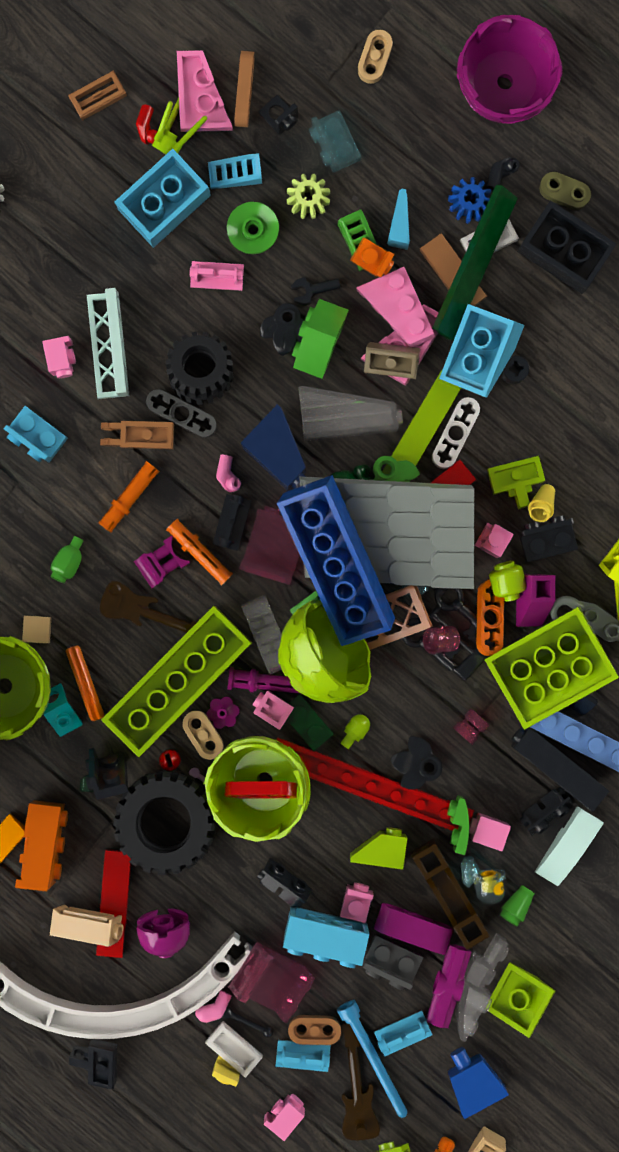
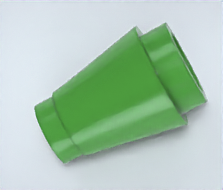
M521 885L501 907L500 916L518 927L520 922H524L535 893Z

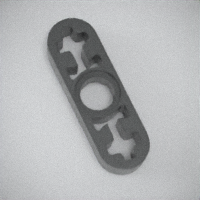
M160 389L153 390L148 394L146 404L154 414L174 422V424L201 438H209L215 434L217 423L210 414ZM161 395L163 396L162 400L166 404L171 405V401L176 403L170 408L169 415H166L167 408L163 406H158L157 409L154 408L155 404L152 399H158ZM186 407L189 410V417L185 421H178L175 418L174 413L177 408ZM195 412L199 414L196 417L197 420L205 422L206 419L210 420L211 430L206 429L204 433L200 432L201 427L194 422L193 427L188 426L192 422Z

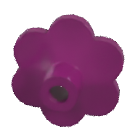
M223 697L221 700L215 698L210 702L207 716L210 721H213V725L217 729H221L224 726L232 727L236 723L239 707L233 704L230 697ZM224 711L225 715L222 716L220 712Z

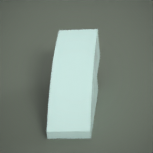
M577 806L565 827L560 829L535 873L559 886L584 854L604 822Z

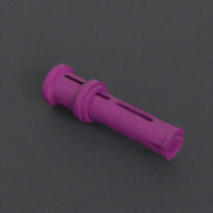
M230 666L227 690L240 688L249 689V692L254 693L257 689L301 694L292 687L289 677L259 674V671H256V669L251 671L235 670L234 667Z

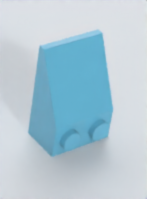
M468 304L439 379L487 398L515 351L524 325Z

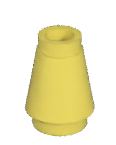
M549 484L542 485L529 503L528 511L533 520L545 522L553 516L555 488Z

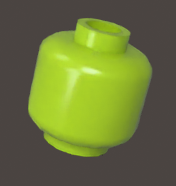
M514 561L494 565V570L489 574L493 594L496 597H504L506 602L519 599V593L526 590L522 566L515 564Z

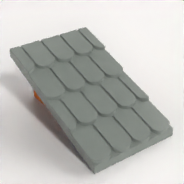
M299 476L300 487L323 478ZM334 478L380 583L431 586L432 588L474 589V488L472 485ZM304 565L305 578H310L308 571Z

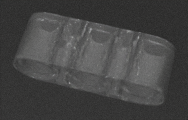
M266 595L241 604L269 674L271 675L282 670L278 662V649L282 634Z

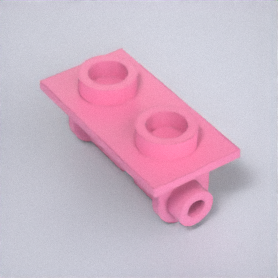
M192 261V267L190 266V288L242 291L244 264Z

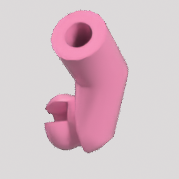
M220 455L216 478L225 490L235 492L240 489L241 481L231 471L233 457Z
M220 991L215 1003L203 1005L195 1011L196 1017L199 1021L205 1023L222 1018L232 995Z

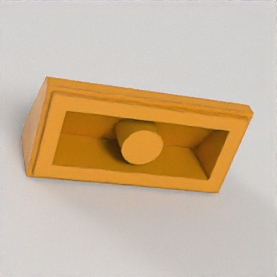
M11 813L0 824V864L24 838L25 826Z

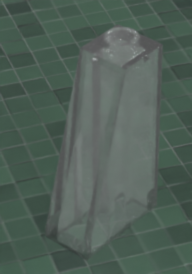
M307 386L298 387L304 442L397 432L399 429L398 425L403 424L401 409H396V402Z

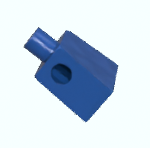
M464 1047L458 1048L450 1054L456 1066L449 1069L448 1074L464 1119L509 1095L504 1083L481 1054L470 1058Z

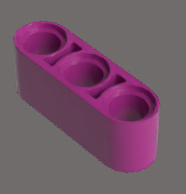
M382 903L374 925V930L442 955L446 954L454 928L447 924L388 903Z

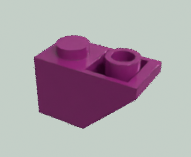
M524 574L526 590L519 593L520 598L516 599V626H542L555 603V575Z

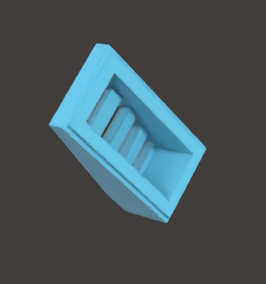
M259 153L208 162L211 189L262 184ZM247 165H252V175H248ZM237 166H242L243 176L238 177ZM226 167H232L233 178L228 179ZM216 168H221L222 180L217 181Z
M401 189L398 193L387 244L391 247L407 250L410 242L408 201L406 189Z

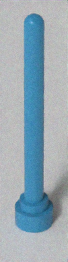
M350 1000L342 1004L337 1009L341 1020L352 1027L397 1115L401 1118L406 1117L407 1109L359 1020L360 1009L356 1001Z

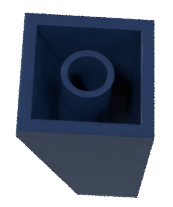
M277 404L241 442V445L257 463L289 491L292 487L295 489L300 486L299 476L306 477L304 475L306 467L282 408Z

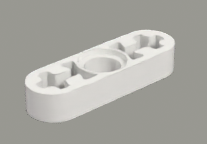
M463 398L456 405L432 454V461L438 468L447 469L455 463L480 412V406L475 399ZM469 403L472 405L471 410L474 411V415L469 414L464 422L469 423L467 427L461 421H454V418L456 416L460 420L464 412L461 409V405L466 406ZM453 426L460 427L463 430L462 439L458 441L452 440L448 434L449 429ZM443 440L450 445L458 446L457 450L452 447L448 453L451 461L440 462V456L437 453H443L447 447V444H442Z

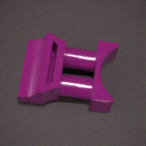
M173 536L163 541L165 545L153 553H144L134 561L151 588L163 582L164 577L177 567L182 569L190 563L188 560L180 559L173 552ZM171 553L173 558L160 566L158 561Z

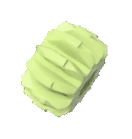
M305 174L301 175V182L293 179V187L287 188V194L291 196L287 199V204L294 205L292 213L296 214L301 210L302 219H305L306 213H310L312 219L316 218L315 211L324 214V206L330 204V199L326 197L330 194V189L323 188L325 180L321 179L316 183L315 174L311 175L310 180H307ZM310 192L312 200L307 201L305 193Z

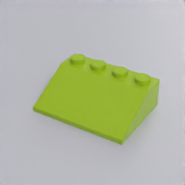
M580 607L573 609L484 659L524 730L619 678Z

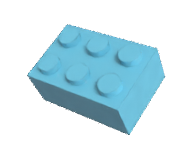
M172 149L115 201V204L121 214L154 248L211 195L209 187Z
M291 906L284 933L283 948L288 949L287 952L293 955L312 954L314 955L313 958L319 961L329 962V959L340 961L342 966L355 968L356 965H363L369 938L368 924Z

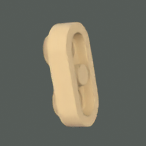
M384 30L371 32L366 40L358 64V75L366 83L378 82L382 78L387 65L393 41L390 34ZM380 43L384 48L378 50L375 48V44ZM374 68L375 73L369 74L366 72V69Z
M199 710L189 712L183 719L185 733L201 757L208 760L215 759L223 751L224 744L222 738L204 712ZM193 719H199L201 727L194 728L192 726ZM207 741H213L215 743L214 750H208L206 748Z

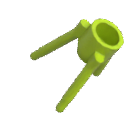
M179 98L172 112L173 102H168L152 144L154 148L164 154H167L172 149L179 153L181 147L207 120V116H203L176 142L178 136L170 132V129L179 111Z

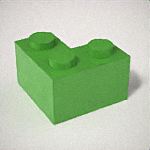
M319 299L315 308L310 307L298 334L303 337L302 341H297L292 356L296 357L293 368L323 379L336 342L343 329L348 309Z

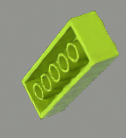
M213 606L101 721L140 757L252 642L216 606Z

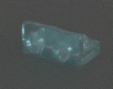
M340 110L319 120L317 117L311 119L310 135L314 143L319 142L323 150L320 152L322 161L326 167L330 165L333 173L361 160L360 152Z

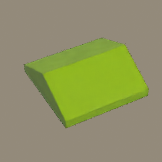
M509 962L484 1009L530 1038L555 990L535 975Z

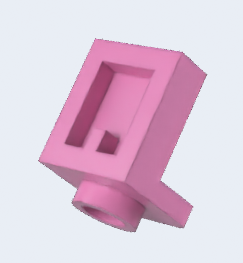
M267 690L265 694L260 692L253 703V706L256 707L253 713L279 730L295 708L274 695L270 690Z
M354 882L353 886L347 884L340 917L366 923L370 903L374 896L373 891L369 890L368 885Z

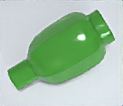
M74 536L70 545L64 546L58 551L50 567L52 571L51 578L65 584L67 579H71L75 575L81 562V552L79 549L83 543L82 539Z

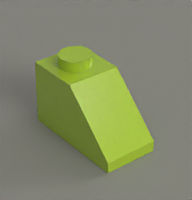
M387 827L386 831L377 832L350 853V862L403 869L407 836L402 834L401 829Z

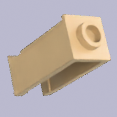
M62 905L53 909L50 935L109 947L119 942L122 937V915L114 917L112 914L75 907L68 908L66 905Z

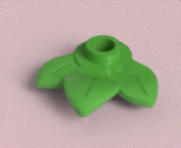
M391 456L378 458L373 466L374 480L410 482V480L420 475L417 467L410 461H396ZM387 464L391 467L389 474H384L381 471L383 465Z

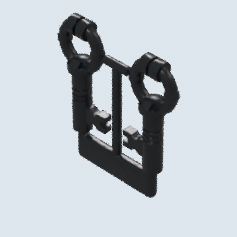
M435 588L434 599L438 607L429 614L430 620L433 618L470 654L458 667H455L456 663L452 659L454 654H458L461 649H455L456 645L453 643L448 651H441L431 640L430 628L424 630V635L420 637L419 641H412L408 636L402 638V640L409 647H424L448 671L453 669L460 678L467 680L488 656L482 655L477 647L475 649L471 648L436 614L440 611L439 608L445 611H458L471 623L469 629L462 633L464 636L468 634L467 638L469 640L477 632V614L472 612L465 604L463 589L453 588L458 593V599L452 605H447L441 600V596L449 588ZM410 618L407 625L411 627L421 623L420 618ZM489 638V640L485 641V645L492 648L495 647V642H491Z

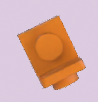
M363 238L350 261L372 275L382 277L383 274L387 275L394 264V261H392L394 254Z

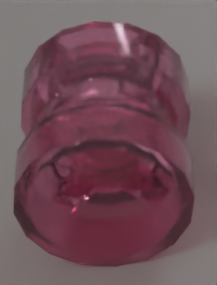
M450 625L441 628H428L423 634V645L429 654L453 652L457 650L460 644V636L457 629Z
M470 708L465 713L464 720L457 722L453 728L473 745L478 740L477 736L479 733L485 732L490 725ZM469 721L470 723H472L477 728V730H475L467 722Z

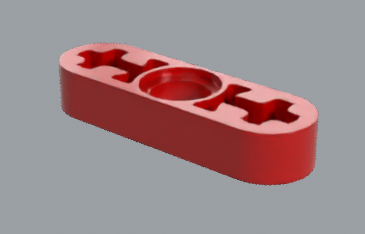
M287 781L225 782L224 796L238 799L297 798V783Z

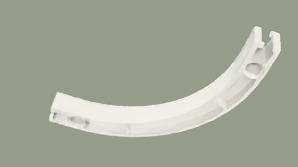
M234 931L213 957L184 982L152 998L120 1005H89L57 998L28 984L0 962V979L4 982V988H0V1007L27 1023L66 1036L87 1039H115L136 1036L170 1025L198 1010L216 996L254 954V947L247 942L244 945L246 948L245 952L237 960H234L231 955L227 954L233 944L239 946L241 943L239 940L240 935ZM219 962H225L229 966V971L220 973L215 965Z

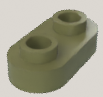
M558 172L547 173L539 185L540 193L545 199L572 210L583 209L591 198V191L585 183ZM549 182H557L558 188H552ZM574 191H580L582 198H576Z

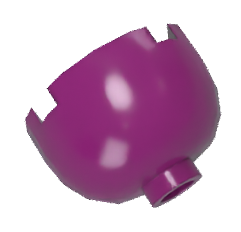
M168 909L169 914L157 915L158 910H153L138 918L137 935L145 951L160 958H169L186 945L190 935V923L187 913L182 910Z

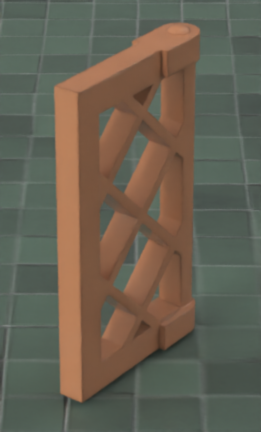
M409 585L386 594L387 600L392 602V611L395 605L409 611L404 623L396 619L394 620V624L402 627L400 631L390 635L378 634V639L367 643L369 650L433 626L417 586ZM410 593L413 602L410 607L397 600L398 597ZM413 612L419 616L421 623L410 627L407 624Z

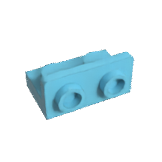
M26 406L23 407L10 426L6 425L4 427V430L9 433L6 438L18 447L22 443L30 449L27 454L39 463L42 459L50 463L68 439Z

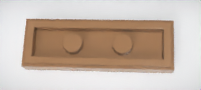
M441 233L421 247L420 251L449 290L462 261ZM480 286L470 305L476 306L486 299L487 295Z

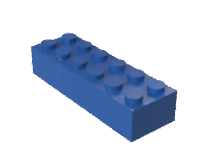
M333 475L283 493L277 502L278 508L341 646L390 631L395 616Z

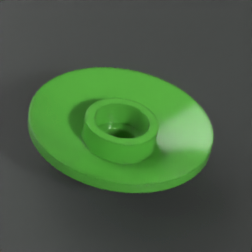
M243 203L236 207L228 218V238L232 245L243 253H263L273 246L278 237V219L275 213L262 203ZM253 226L258 228V232L254 235L248 232L249 228Z

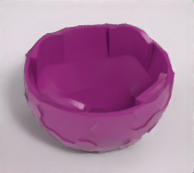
M500 15L478 25L466 41L457 62V79L470 107L484 118L497 123H518L529 120L542 112L552 101L562 77V63L552 34L546 27H542L528 18L521 17V15ZM500 78H507L511 82V87L509 89H501L497 81Z

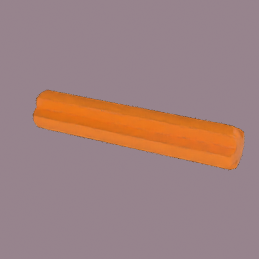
M79 646L66 649V654L91 721L99 720L104 717V712Z

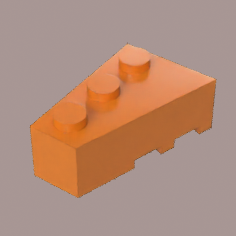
M36 800L29 803L23 836L25 838L24 853L20 854L19 863H22L21 879H16L15 888L48 891L56 883V879L60 880L62 864L58 863L59 853H63L65 847V837H61L62 827H66L68 821V811H64L65 804Z

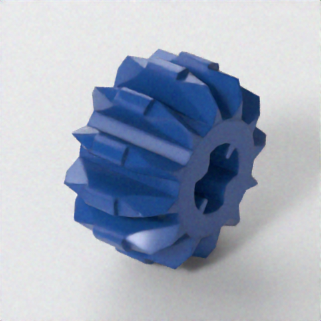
M471 177L469 184L464 179H461L459 186L453 185L451 189L453 194L449 195L448 202L453 203L449 208L450 212L458 211L457 220H460L462 216H466L465 221L468 224L473 216L477 222L480 221L481 214L483 215L490 199L488 196L491 194V189L482 190L485 184L484 181H480L476 185L475 178ZM466 197H469L470 200L475 199L474 204L472 205L470 201L465 202Z

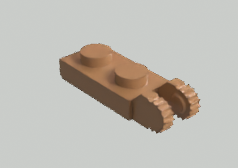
M121 421V423H101V429L105 431L121 430L120 439H100L101 446L174 450V422Z

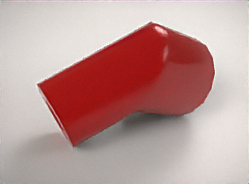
M145 104L141 106L136 127L141 141L149 145V143L153 144L157 130H151L150 128L154 109Z

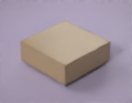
M24 616L22 641L50 643L51 617Z

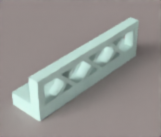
M116 288L105 289V293L87 295L98 399L129 396L119 293ZM106 300L107 312L103 317L94 311V301ZM95 316L100 320L97 324L95 321ZM103 323L109 327L110 337L105 343L97 337V330ZM98 342L103 345L100 350L98 349ZM105 349L112 353L113 363L108 369L100 363L99 359ZM100 367L105 371L102 376ZM108 375L114 378L116 391L103 392L102 382Z

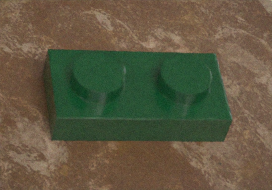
M301 694L289 703L295 708L287 720L313 751L334 735Z

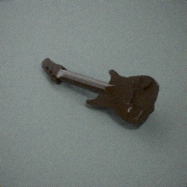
M111 581L107 585L100 603L99 610L103 617L127 619L138 627L142 625L139 621L140 616L186 633L196 624L195 621L189 623L148 608L147 606L150 603H158V599L134 594L128 587L118 581Z
M343 1022L341 1024V1031L344 1033L345 1047L348 1048L352 1097H347L345 1093L342 1094V1101L346 1107L342 1123V1133L348 1140L373 1139L379 1136L380 1133L379 1122L371 1104L373 1084L369 1083L367 1091L362 1092L358 1052L360 1043L350 1024Z

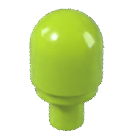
M358 714L351 718L345 727L344 732L347 734L341 741V744L349 749L355 740L359 742L364 738L370 729V721L365 715Z

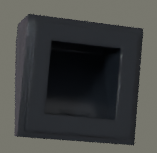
M589 694L570 704L569 707L579 714L585 715L597 705L598 701Z

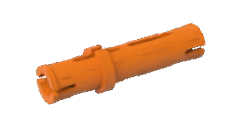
M146 461L118 499H114L111 502V508L98 523L112 533L124 515H129V509L160 471Z
M178 518L166 529L182 545L181 549L184 552L188 551L221 586L233 575L198 540L199 536L197 534L193 535Z

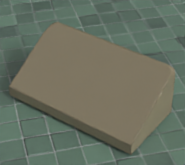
M369 342L366 347L364 373L416 379L421 349Z

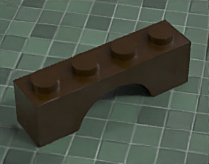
M432 839L410 852L465 948L468 950L490 937L434 840Z

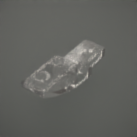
M497 933L484 955L476 951L473 952L466 968L463 992L460 1000L457 1001L456 1017L458 1034L464 1042L468 1036L472 1037L479 1025V1022H477L481 1013L485 1014L491 1005L490 991L484 986L485 984L490 985L496 974L494 969L499 961L503 962L509 951L507 947L509 943L506 938Z

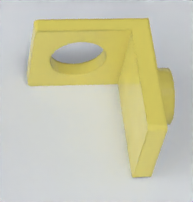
M218 1055L212 1076L223 1084L236 1087L239 1082L240 1073Z

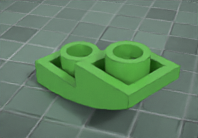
M457 795L456 801L451 800L447 815L451 816L450 821L452 824L459 825L458 829H453L450 844H453L452 849L455 853L465 855L469 838V815L463 796Z

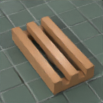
M113 70L68 96L81 120H84L123 99L127 94ZM111 81H114V84L110 85L109 87L96 92L89 98L79 103L77 102L78 99L84 97L85 95L95 91L96 89L104 86L105 84ZM116 90H119V91H117V92L111 94L110 96H108V97L102 99L101 101H99V102H97V103L91 105L90 107H88V108L82 110L83 108H85V107L89 106L90 104H92V103L98 101L99 99H101V98H103V97L109 95L110 93H112V92H114V91H116Z

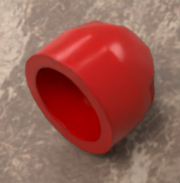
M173 749L165 750L159 758L160 766L167 771L175 770L181 762L179 753ZM167 754H170V758L173 764L172 767L168 766V762L165 756Z

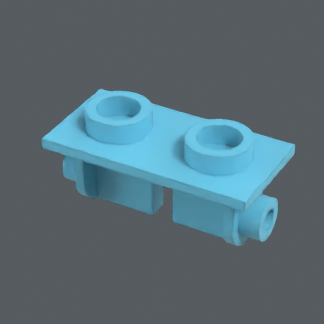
M422 1010L374 1031L379 1048L384 1056L433 1035Z
M278 1040L275 1067L328 1072L331 1045L296 1044L293 1041Z

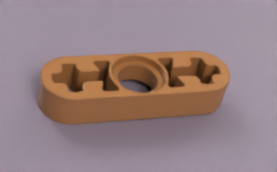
M241 51L235 107L236 127L248 128L255 61V52Z

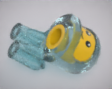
M472 856L464 857L461 863L463 883L467 887L474 883L476 896L482 903L488 905L499 903L505 896L503 880L506 877L505 871L501 869L480 871Z

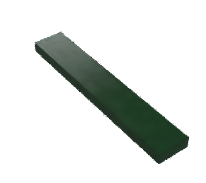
M503 185L495 186L432 327L433 330L448 340L454 341L467 305L471 304L518 199Z

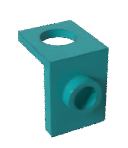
M60 683L51 688L50 696L53 694H59L54 702L48 703L43 714L59 737L83 725L81 719L68 703L64 688Z

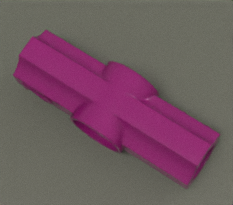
M449 943L442 969L438 971L432 991L434 995L426 1017L428 1023L440 1028L449 1027L456 1001L460 1000L464 989V975L471 950Z

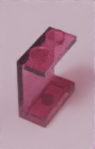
M265 506L264 510H257V517L239 570L290 585L300 554L283 516L279 515L280 510Z
M257 942L229 985V989L237 1000L246 1003L248 999H251L274 1010L281 1020L287 1023L296 1012L306 992L310 990L315 977L306 966Z

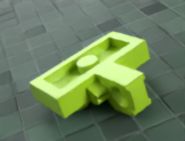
M539 456L487 469L493 495L508 492L509 498L515 496L518 509L528 507L530 502L527 493L532 492L531 485L545 482Z

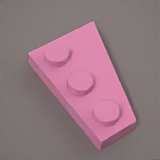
M203 50L177 51L181 132H188L203 116H207V120L197 131H232V124L214 83V78Z

